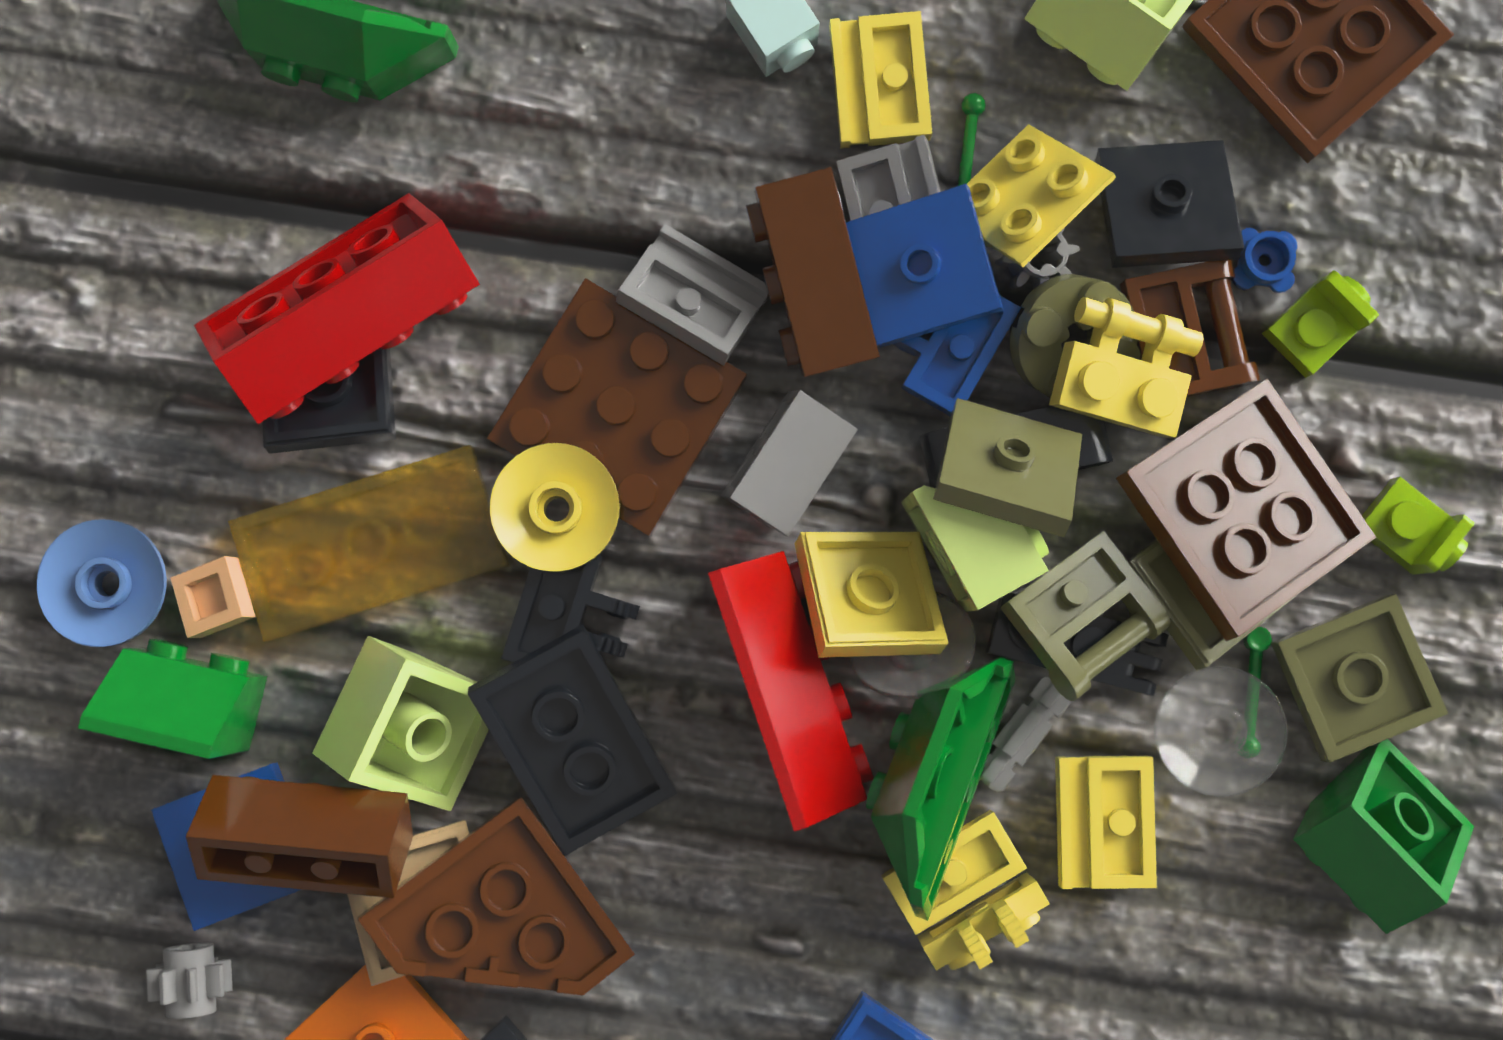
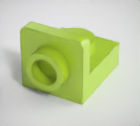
M1333 270L1313 283L1262 335L1307 378L1320 369L1359 330L1369 326L1379 314L1370 305V295L1359 282L1351 277L1341 276L1337 271Z
M1402 477L1390 479L1362 515L1376 535V538L1371 542L1412 575L1434 573L1438 570L1443 572L1453 566L1466 551L1468 542L1463 538L1475 524L1465 514L1448 515Z

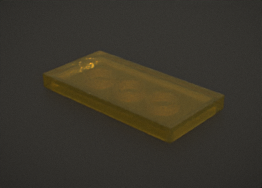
M471 445L228 521L264 642L281 639L510 566L505 548L498 540L491 523L489 496L474 447Z

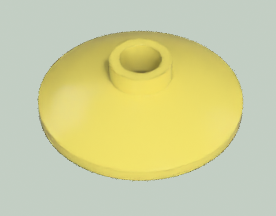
M564 443L541 444L516 455L500 472L492 489L490 499L491 523L501 545L519 562L531 568L548 572L572 570L587 564L598 556L608 545L616 530L620 511L618 491L607 468L589 452ZM557 498L566 500L569 505V513L566 518L561 521L549 520L546 514L548 504Z

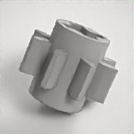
M1063 229L1044 247L1040 258L1046 264L1034 268L1029 261L1024 267H1021L1005 255L995 260V263L999 266H1008L1009 271L1014 276L1010 281L1009 288L1013 290L1024 285L1026 282H1033L1034 289L1041 283L1049 280V276L1054 278L1060 275L1072 274L1065 265L1070 255L1080 251L1079 246L1067 244L1066 239L1062 235Z
M191 943L163 949V963L156 964V968L146 970L147 1001H160V1005H165L166 1018H193L214 1013L217 1010L216 997H223L224 992L233 991L231 959L218 960V957H214V944Z

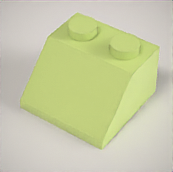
M1036 0L1024 19L1036 27L1037 34L1047 44L1057 49H1068L1085 61L1088 70L1097 79L1110 85L1118 84L1128 91L1194 0Z
M925 485L911 492L901 502L917 532H920L923 543L962 612L979 610L1049 571L1042 559L1049 554V550L1039 530L934 500L935 488Z
M367 636L312 754L350 782L380 791L407 793L410 800L451 811L489 731L468 696V687L477 683V681L419 654Z

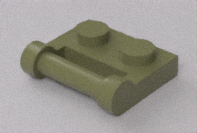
M1104 531L1000 607L1047 668L1051 682L1056 690L1070 701H1076L1091 688L1090 681L1143 639L1146 637L1156 639L1171 626V619L1163 605ZM1122 600L1129 609L1130 617L1077 658H1074L1064 645V642L1118 601Z

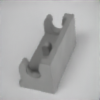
M789 391L720 496L772 530H777L783 535L789 536L858 429L803 391Z

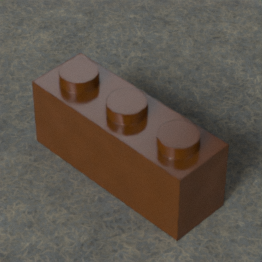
M832 167L755 187L754 192L757 202L746 205L755 243L767 240L773 265L764 267L762 270L771 304L775 305L783 302L789 323L788 328L778 330L787 366L799 364L802 375L806 377L880 357Z
M212 775L186 834L194 870L199 880L384 898L395 897L413 838L407 793L327 786L313 782L295 783L263 780L250 776L231 777Z

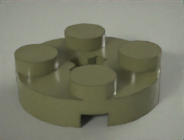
M1065 274L1041 283L1027 295L1021 305L1025 309L1019 317L1017 328L1012 326L1009 340L1013 364L1026 384L1051 398L1063 351L1061 343L1069 338L1068 327L1073 323L1079 329L1087 331V339L1084 344H1090L1094 327L1075 322L1074 319L1076 306L1082 297L1102 303L1107 298H1112L1128 303L1131 311L1134 312L1125 295L1118 291L1110 282L1082 275ZM1122 336L1116 353L1140 360V350L1137 346L1138 340Z

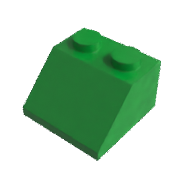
M149 639L147 648L122 649L81 714L78 729L207 759L249 751L268 676L248 672L250 661L246 659L211 653L208 663L187 658L188 646L164 640Z
M1386 739L1365 748L1310 803L1293 840L1303 849L1308 859L1313 864L1321 867L1349 896L1358 910L1367 914L1385 934H1388L1447 904L1474 825Z

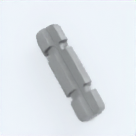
M1043 677L1038 681L1028 694L1033 700L1028 706L1022 703L993 741V745L996 748L988 755L980 781L995 792L1000 793L1006 789L1016 776V773L1012 771L1014 766L1018 763L1023 767L1053 727L1049 723L1052 716L1055 715L1057 718H1060L1072 702L1064 698L1056 690L1051 679L1048 677Z

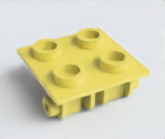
M1028 124L967 185L970 188L985 246L993 247L1021 267H1024L1092 202L1116 176L1113 172Z

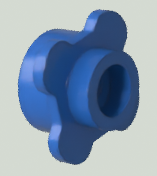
M1254 228L1243 229L1241 232L1244 250L1240 259H1238L1237 267L1234 269L1236 277L1232 279L1235 286L1242 290H1248L1253 286L1269 287L1275 293H1283L1289 290L1295 281V276L1291 272L1296 262L1298 246L1295 237L1286 231H1264L1258 233ZM1261 255L1269 258L1268 266H1263L1259 263Z

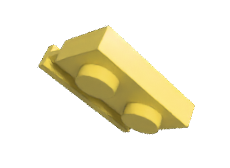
M921 11L858 16V20L840 21V18L830 19L829 31L840 149L850 148V145L859 144L877 146L906 143L916 140L915 137L925 135L927 140L930 141L932 137V123Z
M1055 757L1058 886L1062 889L1157 888L1153 757Z

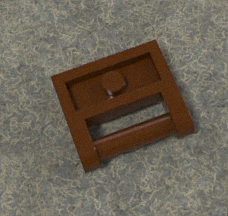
M1232 260L1203 262L1124 279L1119 284L1121 293L1128 299L1134 312L1156 318L1159 314L1175 317L1183 321L1185 328L1202 332L1192 288L1205 287L1224 368L1211 370L1204 339L1201 350L1194 357L1175 351L1172 355L1169 369L1192 375L1187 397L1219 390L1234 389L1260 381L1256 362L1249 363L1230 280L1236 276ZM1138 340L1137 346L1140 350L1141 360L1146 342Z

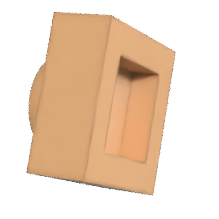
M224 556L170 578L187 638H203L255 618L238 557Z

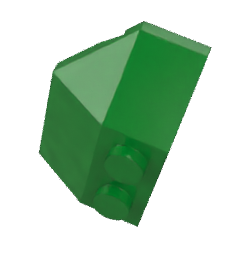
M217 0L243 48L262 69L261 74L287 86H298L300 80L322 85L321 90L324 93L347 102H358L359 95L380 101L454 60L459 48L449 26L446 24L423 20L352 0Z
M1000 657L917 695L910 714L901 712L894 724L889 748L895 750V754L888 772L878 771L869 789L866 808L873 810L870 817L915 916L927 921L1015 684L1014 662Z

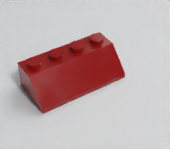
M408 193L199 321L194 327L217 368L256 423L260 424L269 417L278 419L290 414L302 404L304 395L325 382L333 384L347 378L358 368L359 360L379 348L390 349L401 344L411 336L414 331L413 326L432 314L443 315L455 310L465 302L467 292L480 284L442 219Z
M784 551L709 572L708 575L794 832L812 826L867 800L863 784L874 779L862 743L849 746L842 722L853 719L841 682L829 686L821 661L832 657H818L812 624H808L801 600L806 599L798 561L788 564Z

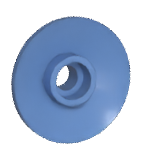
M106 519L85 521L70 527L60 534L46 550L37 574V596L42 612L48 622L65 638L90 647L115 646L140 635L157 617L164 602L167 586L165 565L154 543L137 528L123 522ZM113 572L119 579V588L113 595L109 596L104 592L102 582L107 574Z

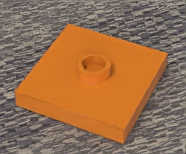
M366 964L285 1038V1040H469L412 975H405L371 986Z

